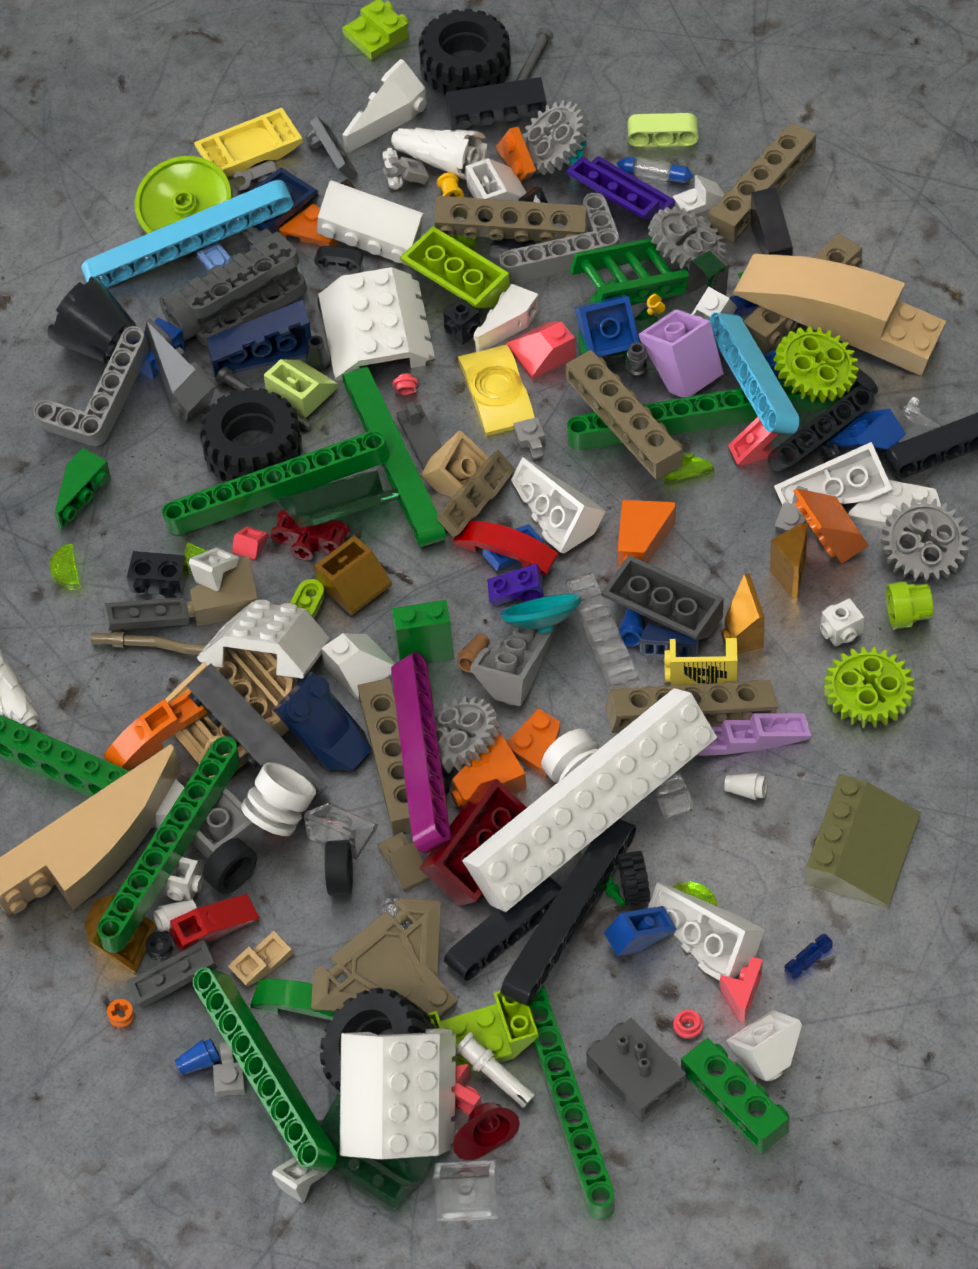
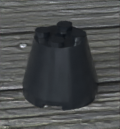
M90 276L89 282L84 285L81 282L76 284L55 310L58 312L54 325L48 326V337L62 347L108 364L124 330L128 327L136 326V324L106 286L95 277Z

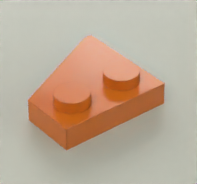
M519 127L510 128L496 145V150L506 164L512 167L514 174L517 175L520 182H524L532 177L536 169Z
M314 203L279 228V233L284 238L290 235L298 237L300 242L308 244L315 243L318 246H333L339 242L317 233L320 208Z
M538 708L507 741L517 760L545 778L548 775L542 769L541 761L544 753L559 737L560 721Z

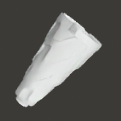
M399 128L398 131L393 133L391 143L397 151L410 155L414 159L423 161L437 169L454 173L463 180H466L465 166L484 160L487 155V144L481 143V139L486 138L477 131Z
M0 650V715L37 730L40 717L32 706V701L17 681L15 672Z

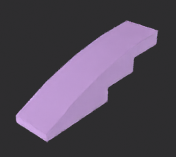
M753 713L750 720H724L721 727H711L717 738L699 752L697 756L728 755L785 746L811 738V733L805 713Z

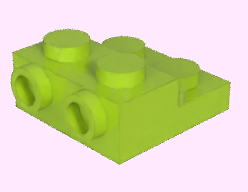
M381 0L373 1L360 9L361 16L342 27L343 35L370 59L375 58L409 37V22L404 14L397 15L389 1L385 3Z

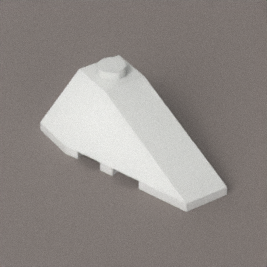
M400 59L385 73L381 79L384 83L377 94L375 92L371 93L368 98L370 101L365 111H359L342 134L345 152L350 153L412 120L419 112L425 109L427 105L425 87L404 60Z
M872 442L774 486L782 506L784 502L792 504L793 490L797 486L807 488L808 491L836 496L841 504L870 501L893 490Z
M522 457L511 479L523 502L527 503L533 512L531 515L533 520L541 526L543 530L541 534L544 539L561 553H566L594 535L606 512L590 498L525 457Z
M656 883L648 908L659 906L665 908L677 929L673 934L681 941V947L699 962L698 966L705 973L719 981L720 975L735 979L740 974L742 967L749 964L751 956H756L765 929L741 916L664 883Z

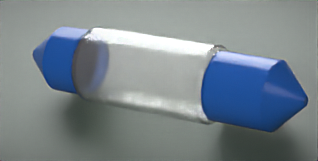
M629 156L617 162L619 168L636 177L683 184L693 178V174L687 166L675 165L671 162Z

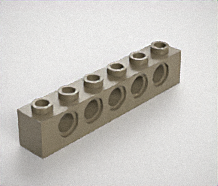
M792 122L785 130H781L777 139L765 148L763 155L758 160L753 161L746 174L741 175L736 185L731 190L726 191L720 203L711 208L708 214L709 222L712 223L710 228L718 229L717 235L735 243L751 223V192L776 187L777 193H779L816 151V134Z
M436 196L434 227L450 237L457 235L470 239L488 237L492 240L514 239L518 242L533 240L543 243L585 233L586 205ZM455 217H463L465 220L458 221ZM486 218V219H488V220H490V221H489V222H482V221H480V219ZM506 220H512V221H514L515 223H514V224H507L505 221H506ZM530 222H537L540 225L534 226ZM561 223L564 227H557L554 224Z
M840 233L812 257L858 268L863 263L862 247ZM759 306L743 321L760 351L765 354L772 347H777L782 338L788 332L794 331L798 326V322L762 306Z
M590 350L565 364L566 381L656 480L682 466L683 448L680 442L672 439L665 426L653 418L649 408L643 407L637 400L635 393L630 389L628 390L622 384L620 377L608 369L602 357H598Z
M390 678L357 685L359 700L393 836L401 832L404 834L411 833L408 802H402L407 800L394 689L392 688Z
M770 680L610 689L605 704L612 733H620L674 688L692 693L711 727H721L724 720H750L753 713H776L778 709Z

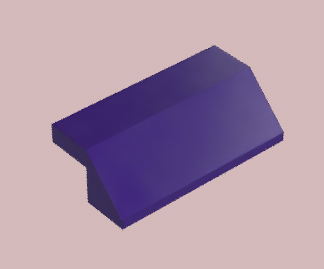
M597 156L592 162L581 157L566 171L567 175L643 219L652 220L655 213H658L660 209L664 211L668 207L672 210L675 206V199L600 156Z

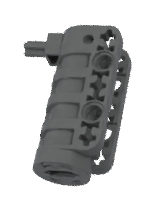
M255 226L242 232V235L249 241V252L245 254L237 253L230 257L229 263L224 266L216 265L207 271L206 276L202 278L194 277L187 281L186 287L179 291L173 289L159 297V303L166 320L182 330L184 341L195 337L202 345L207 346V338L282 308L304 295L307 291L305 278L297 269L299 258L295 247L278 232L272 234L267 228L260 232ZM272 296H279L275 300H268ZM230 320H237L232 324H226Z

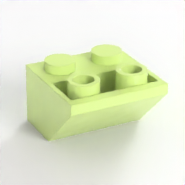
M280 359L264 374L265 387L268 393L271 394L273 391L281 395V399H287L296 413L305 419L339 387L338 383L301 360Z

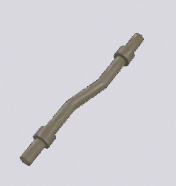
M113 631V634H91V643L110 644L115 648H124V645L157 647L183 654L199 655L207 646V644H190L157 636L125 635V632Z

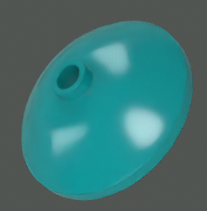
M575 593L540 597L504 609L500 615L501 619L509 625L521 629H538V633H546L554 630V625L566 620L579 607L581 597Z

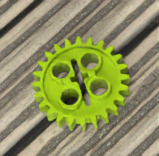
M808 326L806 332L799 327L796 333L790 331L788 336H784L781 343H779L775 351L774 361L777 363L774 369L780 371L778 379H786L784 387L790 385L793 387L792 394L800 391L801 399L809 395L811 402H814L815 398L819 397L822 403L825 402L828 396L833 402L836 396L842 398L845 392H849L857 378L856 374L859 368L856 367L858 359L852 358L855 351L846 350L849 343H840V335L835 338L831 337V330L824 334L821 327H818L816 332H813L811 326Z
M862 646L861 653H857L852 648L849 657L841 653L840 661L833 660L832 667L827 668V676L824 678V695L827 696V705H833V713L841 711V720L849 716L851 717V725L860 720L862 727L865 728L867 722H871L873 727L876 728L877 721L881 720L886 726L888 725L889 717L897 721L898 713H906V706H911L912 697H914V678H911V669H905L904 660L897 662V654L888 657L887 649H884L879 654L875 646L871 652H867L866 648Z

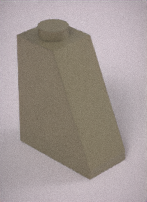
M249 556L238 560L237 567L223 573L219 591L212 590L201 584L190 590L192 601H187L189 616L196 619L197 627L229 621L251 602L258 600Z

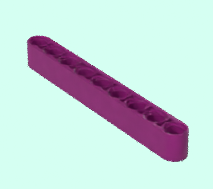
M412 652L391 667L412 838L418 850L427 854L449 841L451 834L428 667L424 658L419 653Z

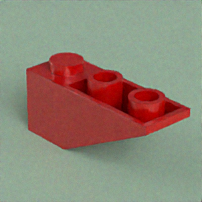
M244 894L196 908L170 920L169 931L179 951L182 952L202 940L209 944L259 920L260 917L249 896Z

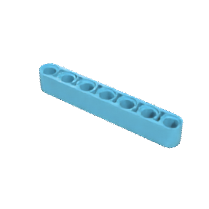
M714 312L710 316L709 321L715 342L767 432L793 435L799 427L798 413L739 315Z

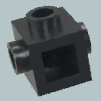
M461 298L456 303L449 305L443 312L444 328L448 335L461 345H464L474 337L476 329L480 326V312L478 308H475Z

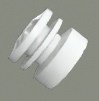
M585 729L569 731L552 743L544 753L541 761L542 769L557 784L599 750V744Z
M267 762L263 765L255 779L256 787H252L248 791V797L243 800L241 810L248 819L262 829L276 835L290 836L296 830V824L302 819L301 812L308 809L315 797L316 789L311 782L295 770L278 763Z

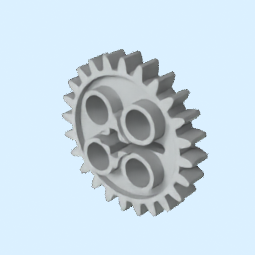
M563 100L560 105L554 102L552 108L547 105L544 113L538 111L539 117L537 119L531 118L533 123L531 126H525L528 131L522 134V137L535 166L536 174L540 172L545 175L547 171L553 174L555 167L562 170V164L565 162L569 165V158L571 156L576 158V150L583 149L580 145L581 142L587 141L584 134L589 132V129L586 127L590 123L586 119L588 116L583 112L584 110L572 101L567 103Z
M675 206L672 210L668 207L664 211L660 209L658 213H655L648 227L650 229L648 235L653 237L651 243L658 244L656 250L663 251L664 258L670 257L672 264L678 262L681 269L684 266H687L689 269V262L711 249L716 250L723 258L726 250H724L726 244L721 242L723 237L716 235L718 229H711L712 223L703 222V216L695 217L694 211L688 214L685 208H682L680 212Z
M923 497L919 505L915 499H912L910 507L903 502L901 504V512L893 509V518L887 517L885 523L888 526L882 529V534L886 536L881 538V544L887 546L883 548L882 554H890L887 558V564L895 562L894 572L901 569L904 570V579L909 574H912L914 583L918 580V577H923L924 584H927L929 577H932L937 583L940 574L947 579L950 574L949 569L957 572V563L963 564L965 559L963 555L967 554L969 549L964 545L969 543L970 538L963 536L967 533L968 527H960L963 517L954 518L956 509L947 512L946 502L941 507H938L937 499H934L931 505L927 504L925 497ZM916 519L923 520L926 526L918 527L913 521ZM945 532L950 538L942 540L937 536V533ZM924 538L929 539V541H926V543L921 542V540H923ZM908 541L913 545V548L905 549L900 543ZM932 554L937 558V561L929 562L924 558V555Z
M474 696L469 701L467 697H464L461 703L454 699L450 706L443 703L441 711L434 709L442 770L445 769L447 773H450L453 767L460 771L462 764L470 767L471 760L480 761L479 754L489 753L487 746L496 744L493 738L500 735L497 730L501 727L498 721L500 718L490 703L487 704L485 699L479 701Z

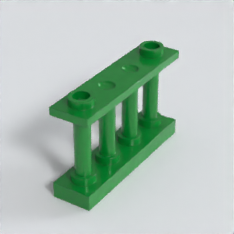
M652 238L575 253L570 269L571 275L586 272L597 288L594 302L625 295L629 296L631 305L645 303L653 294H657L662 299L684 295L688 285L689 274L686 269L671 271L660 256V251L656 250L658 244L651 243ZM651 259L661 274L650 276L640 261ZM630 264L639 279L628 280L619 266ZM608 268L617 283L606 285L597 270Z

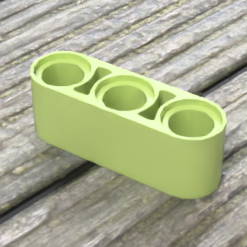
M691 113L632 115L627 122L628 143L634 147L692 146L698 141V118Z

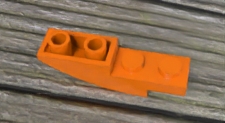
M190 690L170 703L163 699L128 726L111 744L103 756L106 761L130 770L164 748L161 744L163 741L206 715L207 711L203 705L198 707L188 697L191 693Z

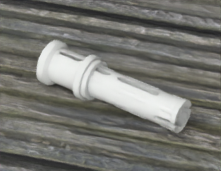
M469 1032L456 1047V1055H462L473 1065L472 1069L475 1072L479 1073L482 1071L514 1099L521 1108H524L530 1099L534 1097L535 1093L529 1090L493 1058V1051L491 1049L486 1050L473 1038L474 1034Z

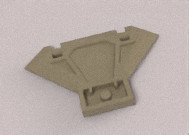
M401 898L395 903L396 908L399 910L395 916L392 917L388 912H384L330 957L334 963L332 968L328 971L322 965L313 971L311 1010L335 1012L336 1009H341L344 1006L343 1002L348 998H356L357 993L365 990L370 992V989L382 988L384 990L391 989L402 994L426 1013L437 1011L439 1018L457 1004L458 999L438 978L441 901ZM408 921L411 925L404 930L401 925ZM343 974L347 979L339 984L336 979Z

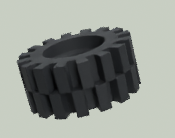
M642 851L618 854V867L626 905L650 902L648 875Z

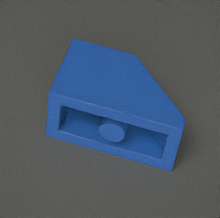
M659 906L622 912L606 929L604 934L616 955L623 956L639 953L673 934L677 929L665 908Z

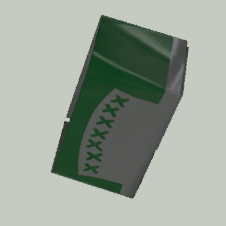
M711 249L689 262L687 293L697 304L708 287L726 296L729 263L716 250Z

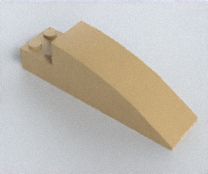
M753 254L733 293L807 327L811 326L814 330L821 327L824 334L831 330V337L835 338L840 335V341L848 342L853 347L922 376L946 324V321L899 301L905 285L904 282L855 266L811 257Z
M172 744L0 857V907L7 917L12 913L17 914L24 910L27 903L36 897L41 898L48 894L54 885H56L74 911L95 894L121 868L152 828L156 820V813L181 770Z

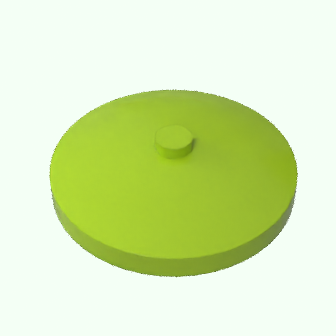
M197 156L174 157L155 166L142 179L135 195V213L142 229L146 234H149L232 199L233 193L226 175L213 162Z

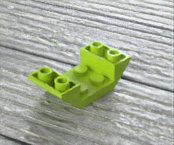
M500 991L493 993L496 1004L440 1021L437 1011L427 1013L435 1029L452 1030V1034H456V1047L469 1032H472L474 1034L473 1038L486 1050L491 1049L493 1051V1058L499 1063L514 1059L539 1037L529 1006L501 996ZM457 1054L452 1057V1061H455V1066L468 1064L470 1066V1073L474 1072L472 1069L473 1065L462 1055Z

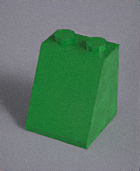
M447 600L392 608V621L399 661L412 652L419 653L424 658L426 664L454 659Z

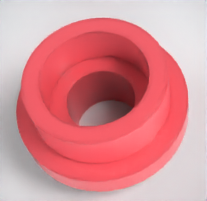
M401 374L393 380V388L396 389V393L399 395L414 394L416 387H418V379L411 374Z
M683 1010L674 1019V1030L682 1038H695L702 1032L703 1020L695 1011ZM686 1023H690L693 1025V1027L685 1028L683 1027V1025Z

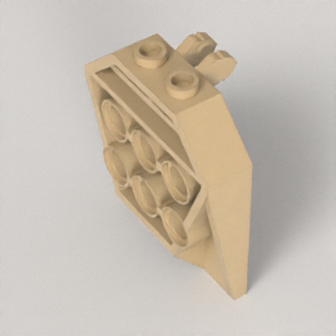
M225 647L224 666L214 667L225 678L231 677L227 681L242 696L247 694L244 699L258 713L263 712L260 716L281 737L290 729L275 714L273 709L296 686L298 679L276 675L277 654ZM206 662L202 663L165 698L168 703L189 690L187 685L208 666ZM204 704L203 706L207 714L174 734L198 764H200L212 743L217 738L224 737L229 733L223 725L218 728L207 717L210 711ZM242 745L238 747L240 764L237 770L249 762L245 757L248 751Z

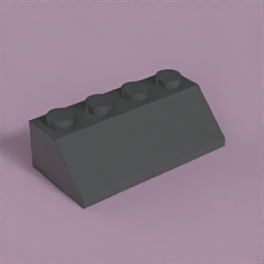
M631 555L627 556L601 592L602 597L695 640L709 637L723 618V597Z

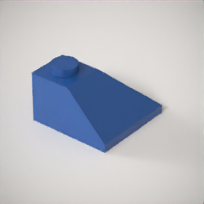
M891 409L862 412L826 444L829 447V444L834 442L838 449L855 450L872 442L876 451H887L891 446L899 443V440L906 433Z

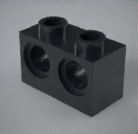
M133 551L127 573L130 593L183 597L188 575L185 555Z

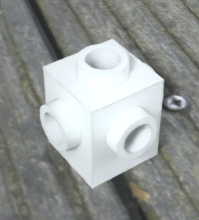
M849 598L837 605H830L822 611L820 631L824 638L830 639L835 647L842 643H849L857 636L863 634L864 616Z
M184 857L180 859L163 886L166 896L176 901L193 900L196 892L199 893L201 891L204 881L200 873L198 861Z

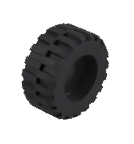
M456 9L452 10L449 14L445 12L439 15L438 19L434 18L423 29L419 38L420 67L424 80L428 82L430 87L434 90L438 89V92L445 96L446 92L502 83L509 74L511 65L509 34L505 30V26L500 21H497V18L491 14L486 15L481 10L475 12L472 9H465V11ZM463 50H472L479 52L475 55L468 57H456L451 55L455 52Z
M245 388V391L240 392L238 390L231 391L229 396L223 395L218 398L217 404L213 403L201 420L200 437L205 461H207L210 471L215 473L216 477L222 481L225 479L230 481L296 458L302 451V439L297 413L287 399H281V395L273 391L271 394L268 393V390L259 388V390ZM250 430H261L271 434L266 440L254 445H239L231 442L237 435Z
M373 988L370 989V992L365 990L357 993V997L354 999L352 997L348 998L343 1002L344 1006L341 1009H336L332 1014L334 1016L331 1023L327 1022L324 1029L326 1032L325 1038H321L320 1048L323 1049V1052L320 1053L321 1065L324 1066L323 1073L325 1077L330 1080V1084L335 1089L341 1092V1033L371 1032L379 1035L390 1028H393V1035L426 1033V1029H435L429 1015L405 996L391 989Z

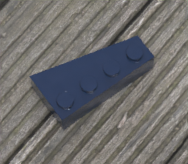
M303 300L209 337L206 341L216 378L218 372L223 367L232 370V374L273 365L280 359L295 360L304 358L307 354L308 339L312 335Z

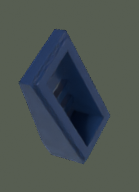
M647 624L639 641L640 654L665 657L664 650H670V639H675L676 657H698V640Z

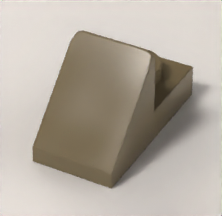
M403 832L377 844L379 852L404 892L430 880L419 869L423 861L414 842L409 843Z

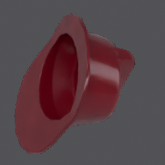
M486 1102L476 1106L469 1114L468 1122L458 1130L454 1137L452 1145L454 1153L460 1159L466 1161L476 1160L515 1136L520 1126L519 1117L513 1110L502 1108L500 1104Z

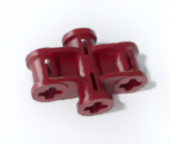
M310 505L306 512L307 515L286 509L280 510L277 515L278 522L276 527H273L270 532V537L275 542L292 546L290 551L296 558L308 561L313 558L314 551L325 554L333 552L344 543L345 538L349 537L351 529L344 522L329 519L330 513L326 508L319 505Z

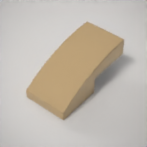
M273 930L253 950L250 947L245 949L228 967L248 987L282 965L294 954V951Z

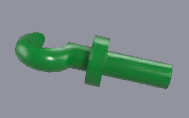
M611 876L609 882L605 885V893L609 898H614L620 907H624L626 902L619 894L620 888L613 884L614 878Z

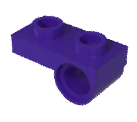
M537 564L487 579L489 601L493 607L519 598L525 602L544 597L542 573Z

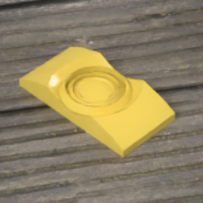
M279 108L196 141L194 144L202 158L216 164L226 177H231L233 173L245 171L262 161L281 159L303 143V139L283 108Z
M507 344L458 356L461 370L486 437L514 430L513 423L535 418L527 390L521 381L515 358Z

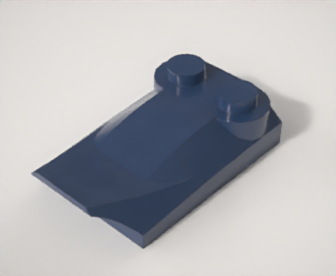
M282 167L253 189L275 180L284 181L292 197L293 206L289 211L259 223L255 227L260 232L266 228L272 234L278 232V226L317 195L318 190Z
M313 671L308 672L273 709L275 714L327 771L334 769L352 771L372 750L363 729L330 692L327 680L321 676H316Z

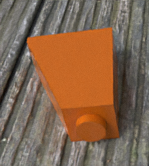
M622 500L617 550L618 567L622 565L628 555L649 563L675 524L676 502Z
M499 732V736L493 738L496 744L487 746L489 753L479 754L480 761L471 760V766L465 765L452 779L454 791H451V797L456 807L461 806L463 808L481 783L498 779L512 794L527 788L526 774L501 732Z

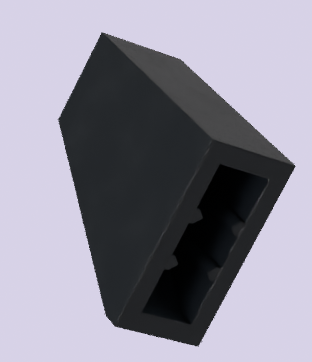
M776 187L751 192L750 227L761 253L793 256V246Z

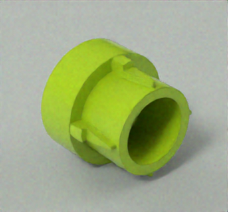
M906 581L886 585L887 611L893 630L910 628L916 621L933 619V599L928 584L907 585Z

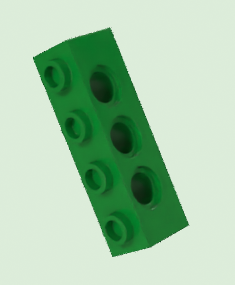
M707 1037L681 1058V1069L686 1073V1078L761 1153L789 1132V1115L784 1107L780 1104L775 1105L769 1099L766 1090L760 1084L755 1085L748 1078L746 1070L740 1064H734L728 1058L727 1052L720 1044H714ZM720 1071L723 1074L716 1076L712 1075L711 1072ZM740 1091L743 1094L740 1096H734L731 1094V1092ZM760 1111L763 1115L753 1116L751 1112Z

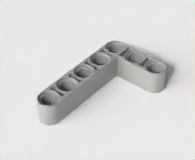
M590 193L584 197L583 205H586L585 224L588 229L587 233L503 252L500 256V268L509 273L510 284L568 272L571 269L575 253L618 245L619 234L605 197L600 193Z
M132 326L124 330L85 412L50 400H42L35 405L33 410L34 416L45 431L90 446L97 447L106 442L150 350L149 341L142 329ZM136 340H140L138 343L132 344ZM125 362H129L126 366L122 367ZM119 384L117 387L111 389L113 385ZM104 406H108L107 409L100 411ZM52 413L50 417L44 418L46 415ZM74 421L73 424L67 426L69 422ZM98 428L95 432L90 433L92 429Z

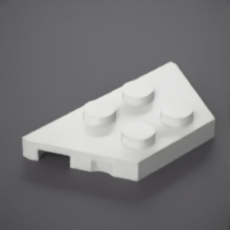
M889 480L892 491L870 501L859 502L849 511L848 515L853 523L883 528L888 526L885 523L887 517L893 518V509L901 512V504L903 502L910 507L912 499H915L919 505L923 497H925L927 504L931 505L934 499H937L938 507H941V503L934 488ZM916 519L913 521L918 527L926 526L923 520ZM945 532L937 533V536L942 540L950 538Z

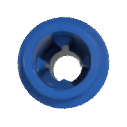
M627 608L617 635L623 645L634 647L640 644V637L644 631L642 615Z
M210 1038L206 1041L203 1039L179 1058L175 1059V1063L183 1076L187 1073L212 1067L221 1058Z

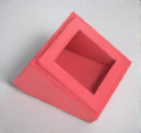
M245 526L234 535L232 552L244 557L249 556L250 559L254 560L260 554L269 538V534Z

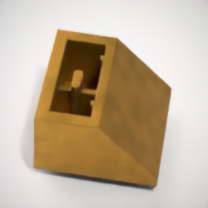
M355 535L314 565L316 580L323 584L324 591L350 615H354L392 586V581L373 551Z

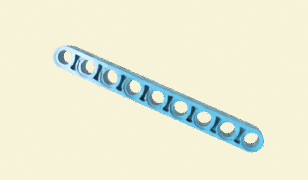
M275 180L86 260L81 266L86 283L89 282L90 276H93L102 282L106 288L281 215L292 208L293 200L284 181Z

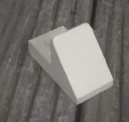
M695 175V188L674 195L673 199H675V207L680 212L682 208H685L688 214L694 211L695 215L710 210L713 206H717L722 200L724 193L716 182Z
M216 547L191 557L189 565L198 584L219 591L223 573L237 567L239 557Z
M295 1157L275 1168L272 1173L278 1187L301 1203L305 1202L311 1184L328 1174V1172L302 1167Z

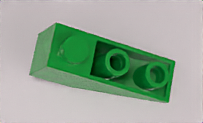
M84 448L71 459L65 468L55 508V515L60 529H63L68 522L74 520L81 508L92 500L94 494L101 487H104L111 477L107 461Z

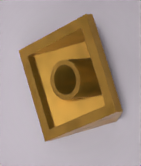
M803 522L771 540L770 573L792 598H798L806 560L808 523Z

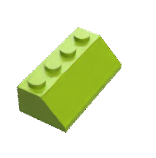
M434 226L400 257L402 262L459 298L464 299L475 308H495L500 295L510 287V278L507 271Z

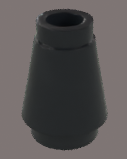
M318 335L311 336L308 339L306 364L319 372L325 371L331 362V357L323 338Z

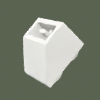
M489 158L465 166L467 187L473 198L519 201L518 199L526 194L512 167Z

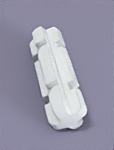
M387 148V151H384L382 155L385 167L391 168L393 166L388 160L389 157L398 158L396 150ZM401 175L393 178L387 177L390 188L398 190L399 187L403 186Z

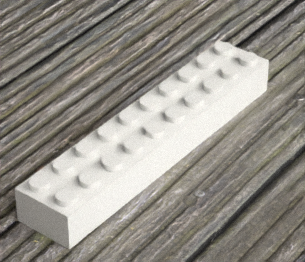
M675 688L672 689L462 860L491 906L507 912L717 738L692 693Z

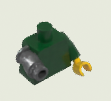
M653 294L648 298L647 305L649 308H644L634 318L637 334L659 321L658 317L654 316V313L661 314L665 311V304L661 302L662 298L657 294ZM640 338L639 342L630 345L629 350L607 355L608 359L622 357L625 369L634 375H641L646 370H657Z

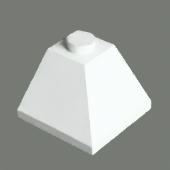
M342 633L321 648L324 667L357 700H359L357 685L392 677L391 667L396 663L367 634Z
M772 1010L727 1039L726 1042L753 1076L764 1081H772L780 1077L783 1073L782 1071L791 1066L802 1024L799 1019Z

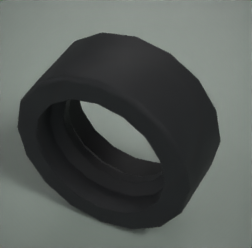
M239 838L230 839L222 843L210 855L204 866V880L221 894L235 891L246 882L255 869L257 863L256 852Z
M349 840L326 842L325 881L329 895H350L352 893L353 861Z

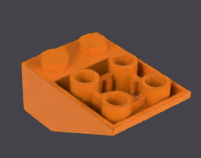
M797 488L793 490L799 499L794 503L831 558L837 556L843 564L869 546L836 496Z

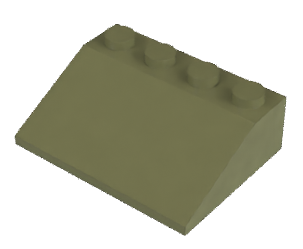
M840 774L806 866L805 885L889 908L921 812L869 782Z

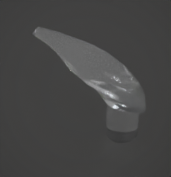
M915 397L911 398L907 405L899 407L902 413L916 424L935 429L942 426L917 410L920 400Z

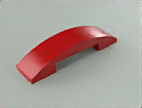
M469 521L462 532L455 536L452 541L453 545L477 552L480 547L521 561L523 568L537 564L541 569L542 575L545 576L558 558V553L539 540L515 529L484 521Z

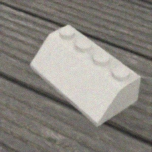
M330 180L318 215L317 233L326 238H332L349 246L363 249L371 254L388 258L396 263L407 265L400 260V257L421 238L423 213Z

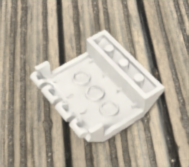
M390 267L344 275L318 294L335 381L343 380L342 374L359 369V366L409 358L410 367L415 368L426 366V361L435 358L432 342L428 341L431 337L428 323L424 320L426 314L423 300L419 299L422 296L419 281L412 279L411 274Z
M256 600L224 624L197 656V659L202 663L206 662V665L211 663L213 666L223 667L225 647L277 654L276 675L303 679L322 654L321 648L330 642V637L306 609L297 608L295 604L291 603L274 605L267 600Z
M443 1028L426 1029V1033L377 1035L371 1032L341 1033V1156L393 1159L438 1156L451 1150V1144L455 1137V1121H451V1117L455 1116V1091H451V1087L455 1086V1061H452V1057L456 1056V1034H452V1030Z

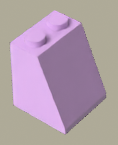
M675 309L638 334L669 393L682 398L694 396L696 392L706 385L713 383L715 379L724 374L711 323L708 320Z

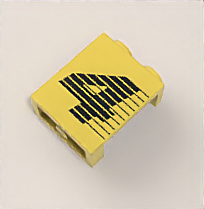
M726 638L725 656L676 657L675 639H670V650H664L665 682H670V686L695 685L699 683L713 684L728 681L737 682V638Z

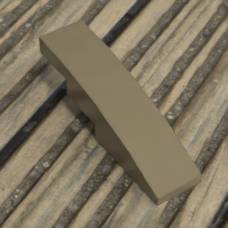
M499 450L495 451L452 497L436 517L437 520L452 537L457 536L462 532L470 519L477 516L485 504L497 495L515 468Z

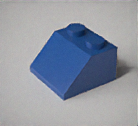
M621 295L574 307L579 332L587 352L592 350L598 357L629 350L632 343L639 342L629 296Z

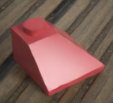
M562 321L547 322L505 343L515 359L532 379L576 358L575 337Z

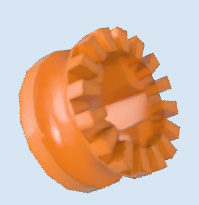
M117 999L107 1007L109 1022L113 1027L118 1029L122 1027L123 1029L125 1026L128 1027L129 1024L133 1023L135 1014L129 1001ZM118 1009L125 1011V1016L120 1018L116 1011Z

